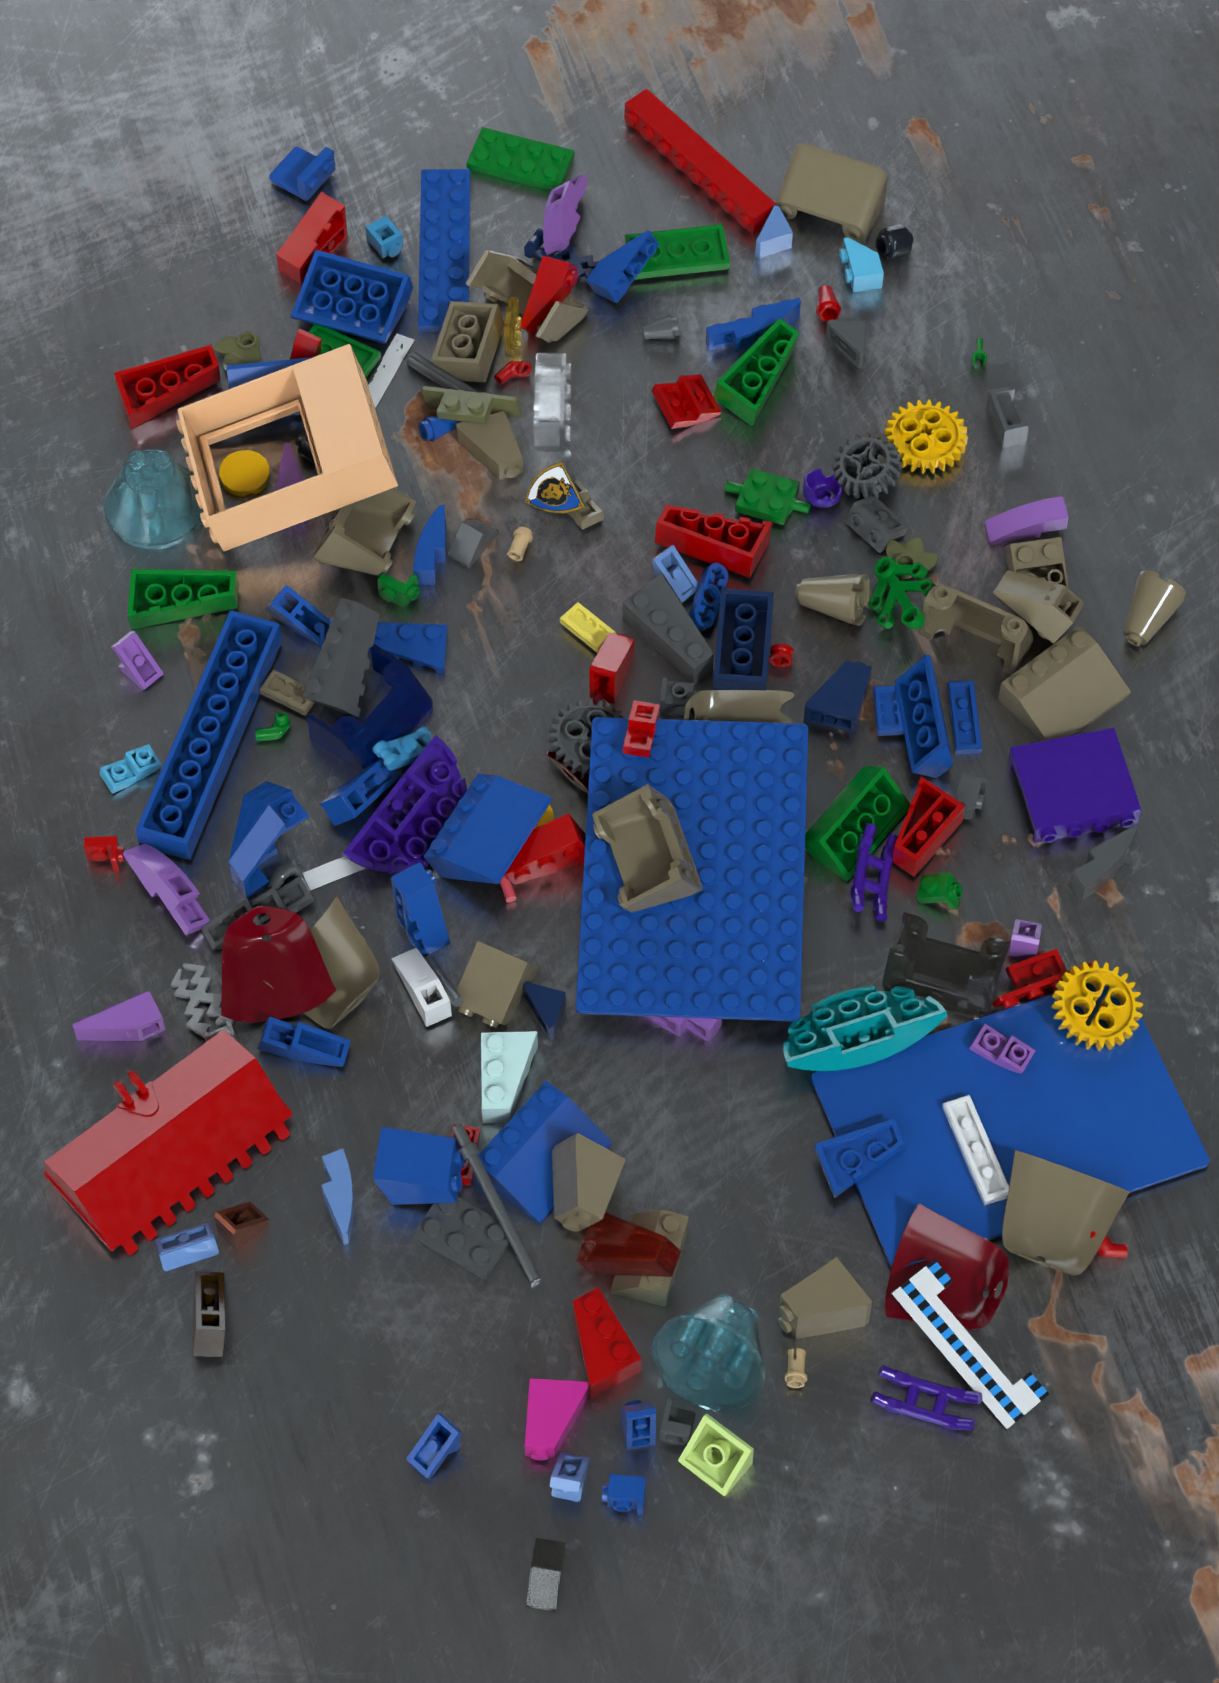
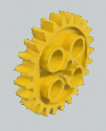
M928 399L926 405H923L918 400L917 406H913L910 402L907 403V409L900 406L898 414L893 412L891 420H887L884 437L889 439L890 443L896 445L902 459V467L904 468L909 464L911 465L912 472L919 467L922 474H924L926 468H929L932 474H934L935 467H939L942 471H945L946 464L953 467L954 459L960 461L961 453H965L968 440L967 427L963 426L964 419H958V412L950 414L949 405L942 409L940 401L933 406L930 399Z
M1094 961L1090 968L1086 962H1083L1080 969L1073 966L1070 973L1065 972L1061 977L1063 981L1059 980L1055 987L1058 991H1055L1052 997L1058 1001H1055L1051 1008L1059 1010V1012L1053 1018L1056 1020L1062 1019L1063 1022L1058 1027L1059 1030L1065 1028L1069 1030L1066 1035L1067 1039L1075 1035L1077 1037L1076 1045L1080 1044L1083 1040L1086 1041V1049H1089L1094 1043L1097 1051H1100L1105 1043L1106 1047L1111 1050L1115 1043L1121 1046L1125 1041L1124 1038L1129 1039L1133 1035L1131 1030L1135 1031L1139 1027L1136 1021H1139L1143 1014L1137 1010H1140L1143 1003L1135 1000L1141 993L1132 992L1131 989L1136 983L1131 982L1127 984L1125 980L1128 974H1123L1120 977L1118 975V966L1113 971H1110L1108 962L1102 968H1099L1097 961ZM1086 983L1092 984L1096 992L1088 990ZM1104 986H1108L1109 989L1098 1007L1099 1010L1093 1016L1090 1026H1087L1086 1021L1096 1005V1000L1101 996ZM1110 997L1117 998L1121 1006L1113 1004ZM1074 1006L1081 1007L1084 1015L1078 1014L1074 1010ZM1098 1020L1106 1021L1109 1029L1100 1026Z

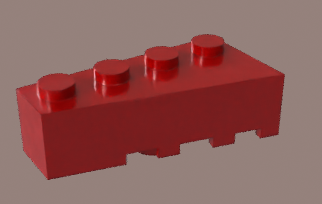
M212 345L114 372L116 387L131 430L221 381L219 364Z
M666 505L656 522L654 543L667 548L674 545L678 552L711 564L719 563L729 571L750 578L770 543L772 522L763 521V524L750 522V518L740 517L739 520L724 518V514L714 512L712 515L701 514L700 510Z

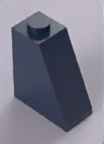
M846 660L806 702L804 721L855 733L870 684L872 666L865 665L862 662Z

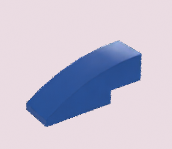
M439 505L431 515L417 544L413 573L418 576L419 585H435V563H446L445 505Z
M269 1016L264 1024L257 1049L298 1061L343 1067L351 1040L298 1022L295 1026Z

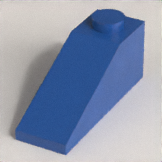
M285 585L265 608L269 614L283 625L320 647V625L322 623L325 624V634H327L330 619L289 586Z
M380 757L337 788L320 805L334 826L356 818L400 776L396 770H388L384 765V760Z
M640 1400L630 1401L625 1406H620V1420L626 1450L656 1445L655 1407L649 1401L642 1402Z

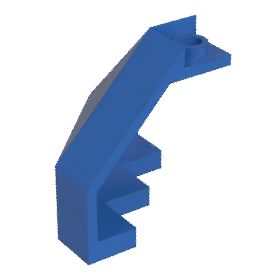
M268 781L244 794L228 861L232 882L248 900L268 887L269 880L258 868V865L277 854V848L274 843L278 837L309 818L308 813L293 796L291 789Z

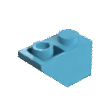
M844 238L843 249H839L841 264L846 265L844 271L846 283L851 284L853 293L882 288L884 272L879 254L850 238Z

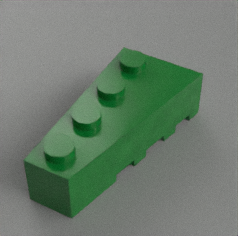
M779 318L717 381L713 398L753 427L796 347L799 332Z
M131 569L127 613L131 630L238 608L239 581L236 571Z

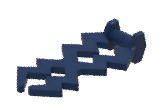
M540 228L536 230L532 239L524 246L525 256L528 258L536 256L540 262L542 256L562 261L561 255L567 254L569 259L563 261L569 262L578 268V278L585 276L587 279L599 262L593 261V255L579 257L574 244L569 245L561 252L555 251V255L547 256L544 248L537 249L538 246L540 247L544 244L543 230ZM586 265L587 269H582L581 266Z

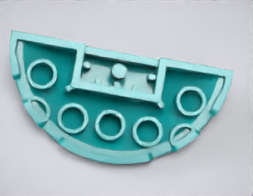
M865 986L841 991L811 1005V1012L808 1015L792 1022L788 1029L789 1038L787 1042H783L785 1061L788 1067L811 1071H838L872 1064L888 1058L922 1039L947 1017V1011L932 997L928 996L923 999L915 996L913 989L894 986L891 991H878L876 986Z

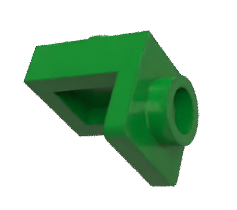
M384 573L377 580L379 595L384 600L394 602L404 608L411 600L414 601L420 592L418 576L412 574L405 584Z
M951 873L921 875L916 896L920 904L945 902L951 910L958 908L959 899L962 897V886Z

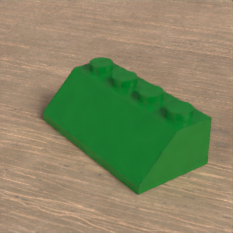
M863 766L805 833V848L815 861L842 879L849 881L855 874L858 843L863 835L866 824L869 823L877 826L871 851L869 852L871 855L910 808V802L884 766Z

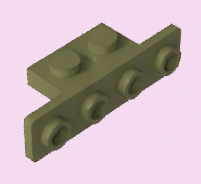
M423 386L422 395L426 406L438 408L436 412L439 419L486 424L490 414L505 411L506 416L520 418L522 414L518 398L509 395L503 396Z

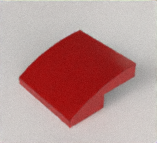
M701 374L683 375L679 377L676 383L655 384L652 389V393L671 429L696 425L721 414V410Z

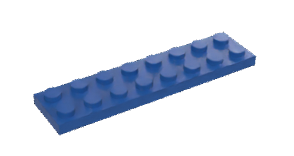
M421 169L419 332H441L450 302H469V286L466 285V282L469 279L470 169Z

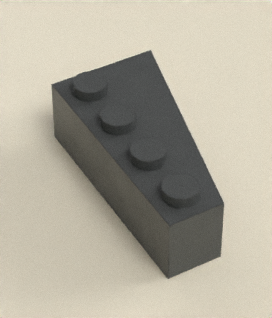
M662 573L623 602V621L690 683L697 684L713 671L714 653Z

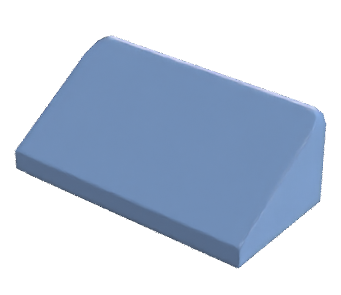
M209 1222L154 1240L164 1271L179 1268L219 1254Z

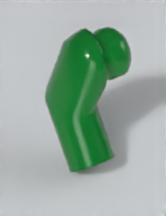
M278 712L275 714V722L271 727L255 729L256 741L280 739L290 728L291 721L288 714Z

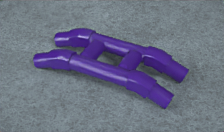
M867 823L858 843L857 862L850 896L854 911L861 912L864 910V889L876 894L873 901L874 911L876 912V919L883 922L887 919V890L891 864L893 862L894 846L898 835L889 833L879 859L869 854L877 826ZM867 865L880 870L878 883L865 878Z
M881 1365L878 1376L890 1380L891 1383L898 1386L908 1387L906 1397L903 1403L900 1400L874 1391L870 1402L881 1406L882 1409L891 1413L920 1419L940 1425L943 1428L974 1430V1419L960 1418L959 1416L944 1414L948 1399L957 1403L981 1404V1392L948 1387ZM919 1391L936 1395L932 1411L915 1406Z

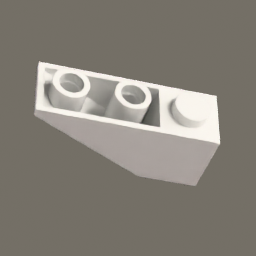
M417 948L391 958L426 1027L452 1016L451 1002L439 978Z

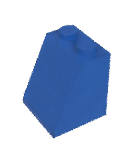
M381 1127L373 1180L392 1205L457 1203L458 1192L462 1189L461 1169L465 1165L466 1160H464L460 1152L461 1146L455 1138Z

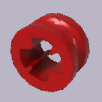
M786 644L772 645L769 662L776 667L790 666L793 662V648Z

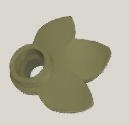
M244 331L237 337L227 336L218 341L213 347L215 352L225 355L223 368L226 372V365L259 363L261 361V354L258 351L260 340L251 331Z
M920 537L913 538L904 545L891 540L886 548L887 557L894 558L898 561L899 565H913L920 562L927 568V571L935 566L938 559V554L924 553V546ZM899 575V576H897V577L902 578V579H908V578H911L912 576H911V575Z

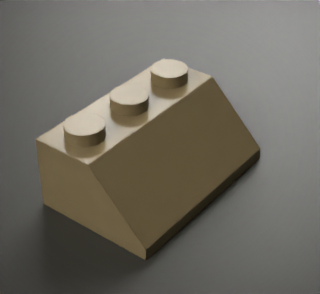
M451 301L431 359L432 363L461 381L486 383L505 324L498 304Z
M662 1209L633 1214L610 1293L667 1307L689 1230V1216Z

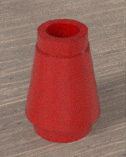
M823 285L818 289L816 314L825 322L836 320L841 312V307L832 287Z

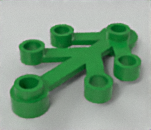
M883 557L879 559L874 567L876 577L879 580L874 594L868 602L869 607L874 612H882L877 618L878 624L884 629H890L895 624V617L892 613L898 600L903 609L901 615L902 623L909 629H920L925 623V615L918 607L913 606L906 592H921L926 597L929 591L936 586L930 579H924L927 575V568L920 562L913 565H899L898 561L894 558ZM911 575L917 581H900L897 576ZM889 583L891 588L889 590L887 599L885 600L883 599V595Z

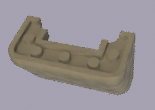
M802 143L798 144L793 152L775 203L776 206L780 207L785 219L795 218L798 210L842 224V231L846 238L865 245L884 206L888 177L886 172L878 166Z
M392 488L336 509L312 558L322 564L378 576L381 572L386 574L393 563L390 559L391 553L389 551L403 524L408 526L415 515L412 510L416 501L396 488Z
M946 585L934 586L924 600L923 613L925 615V623L920 628L921 636L932 640L934 634L944 631L945 634L950 635L954 626L959 627L1000 646L997 651V657L1004 660L1003 672L1012 675L1019 670L1032 647L1034 639L1032 631L1023 619Z
M647 784L592 814L595 822L593 825L594 832L599 839H604L610 843L624 886L619 889L620 894L617 898L624 910L633 913L689 897L702 891V883L677 813L671 801L665 795Z

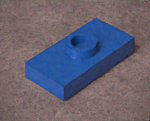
M873 686L877 736L904 735L896 686Z

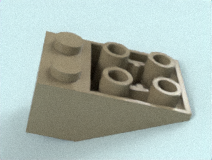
M1061 537L1014 543L1004 547L1007 569L1009 571L1065 585L1069 589Z
M1009 570L1006 571L993 592L999 602L1013 609L1018 617L1032 625L1042 638L1051 641L1053 644L1074 623L1085 603L1065 585Z

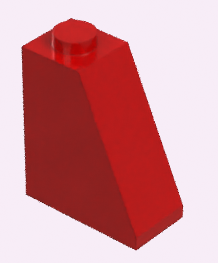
M609 632L589 668L590 698H594L597 693H600L608 703L615 704L635 653V639L624 634Z

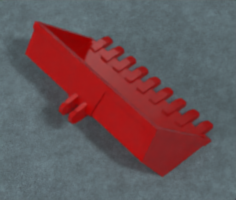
M224 1029L152 1083L150 1081L144 1085L137 1073L131 1070L127 1074L128 1079L137 1091L130 1095L124 1084L119 1080L116 1081L113 1087L122 1100L116 1106V1109L44 1161V1177L110 1251L121 1245L127 1254L132 1255L138 1250V1246L131 1236L140 1230L147 1240H152L157 1236V1231L151 1224V1221L160 1216L167 1226H171L176 1222V1217L170 1209L171 1206L179 1202L187 1212L195 1207L196 1204L189 1194L192 1190L198 1187L203 1196L209 1197L215 1190L208 1178L217 1173L224 1183H228L233 1179V1174L227 1164L236 1159L242 1168H248L252 1164V1160L246 1150L252 1145H255L261 1154L268 1153L271 1150V1146L265 1136L272 1130L280 1140H285L289 1137L290 1132L283 1123L293 1115L289 1107L282 1101L257 1059Z

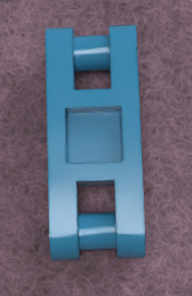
M421 727L415 733L388 742L380 741L373 747V752L377 757H382L384 765L388 770H395L412 764L432 740L431 732L427 727Z

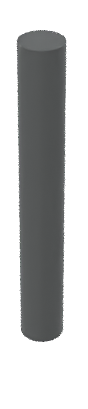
M432 955L426 956L424 959L439 978L453 1006H461L463 1004L462 997Z

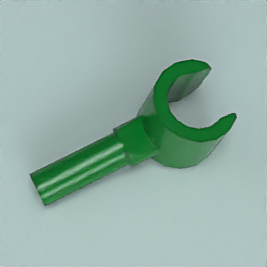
M982 338L977 339L976 352L972 355L971 365L973 367L977 359L983 361V367L986 366L987 355L983 352Z

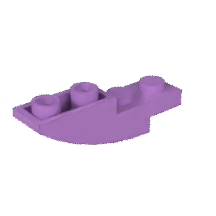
M584 174L565 182L550 192L543 223L544 249L547 255L555 251L561 252L569 246L572 234L577 229L576 226L580 219L579 214L576 212L577 204L585 194L584 190L589 182Z
M146 843L124 851L123 856L150 896L155 897L159 895L185 935L201 930V927L211 922L196 900L200 893L183 871L167 856Z

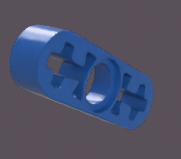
M713 563L703 570L689 611V616L699 632L705 631L714 624L720 606L721 588L725 589L728 581V572L719 563ZM704 591L711 594L713 598L712 603L705 600Z

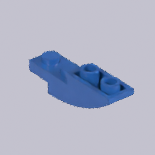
M800 298L786 299L769 305H760L756 308H751V317L740 318L736 321L723 324L718 323L706 327V345L708 350L733 345L735 353L749 349L779 318L791 326L800 317Z

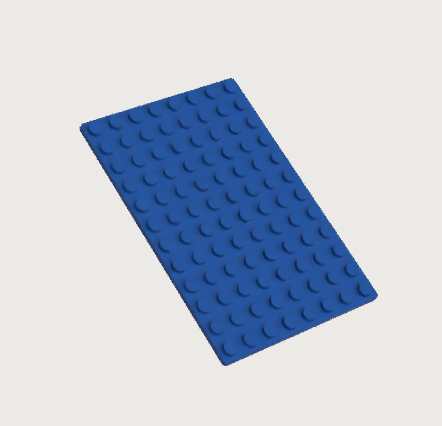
M594 718L591 736L576 1011L579 1014L798 1021L801 1009L808 726L796 723L658 719L650 757L647 758L623 754V744L629 718ZM649 784L665 795L675 808L702 883V891L689 897L632 913L624 910L619 904L617 896L620 894L619 889L624 886L610 843L604 839H599L594 832L593 825L595 822L592 814Z
M1086 983L1088 990L1096 992L1092 984ZM1104 986L1101 996L1096 1000V1005L1086 1021L1087 1026H1090L1093 1016L1099 1010L1098 1007L1109 989L1108 986ZM1049 995L924 1036L908 1048L872 1064L838 1071H817L811 1075L812 1084L835 1137L894 1118L903 1137L905 1146L902 1150L855 1183L891 1269L904 1230L918 1204L927 1207L988 1241L1002 1236L1007 1199L984 1206L942 1108L943 1103L970 1095L1009 1186L1015 1150L1125 1189L1130 1193L1208 1166L1210 1159L1142 1017L1139 1021H1136L1139 1027L1135 1031L1131 1030L1133 1035L1129 1039L1124 1038L1125 1041L1121 1046L1115 1043V1046L1109 1050L1104 1043V1047L1097 1051L1096 1045L1093 1043L1089 1049H1086V1041L1082 1040L1080 1044L1076 1045L1077 1037L1075 1035L1067 1039L1066 1035L1069 1030L1067 1028L1059 1030L1058 1027L1063 1021L1062 1019L1056 1020L1053 1018L1059 1010L1051 1008L1052 1004L1058 1000ZM1110 997L1113 1004L1121 1006L1117 998ZM1074 1006V1010L1078 1014L1084 1015L1081 1007ZM1098 1020L1100 1026L1109 1029L1106 1021ZM984 1024H987L1008 1039L1013 1035L1036 1050L1022 1074L1003 1068L969 1049ZM924 1260L914 1261V1262H911L910 1264H908V1265H906V1266H909V1265H912V1264H916V1263L921 1262V1261H924Z

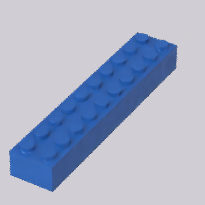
M230 610L136 828L139 845L146 843L162 853L188 860L191 859L259 698V689L266 680L282 643L280 623Z

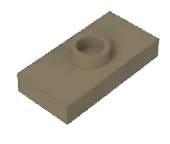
M274 669L259 689L260 694L304 716L307 715L314 705V702L302 697L307 685Z

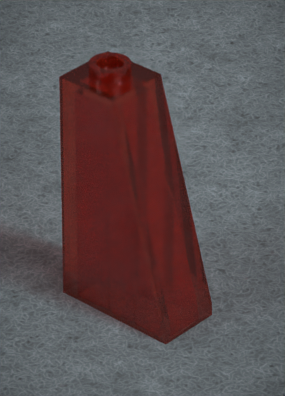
M605 1212L602 1220L589 1226L576 1261L592 1275L672 1277L682 1251L666 1236Z

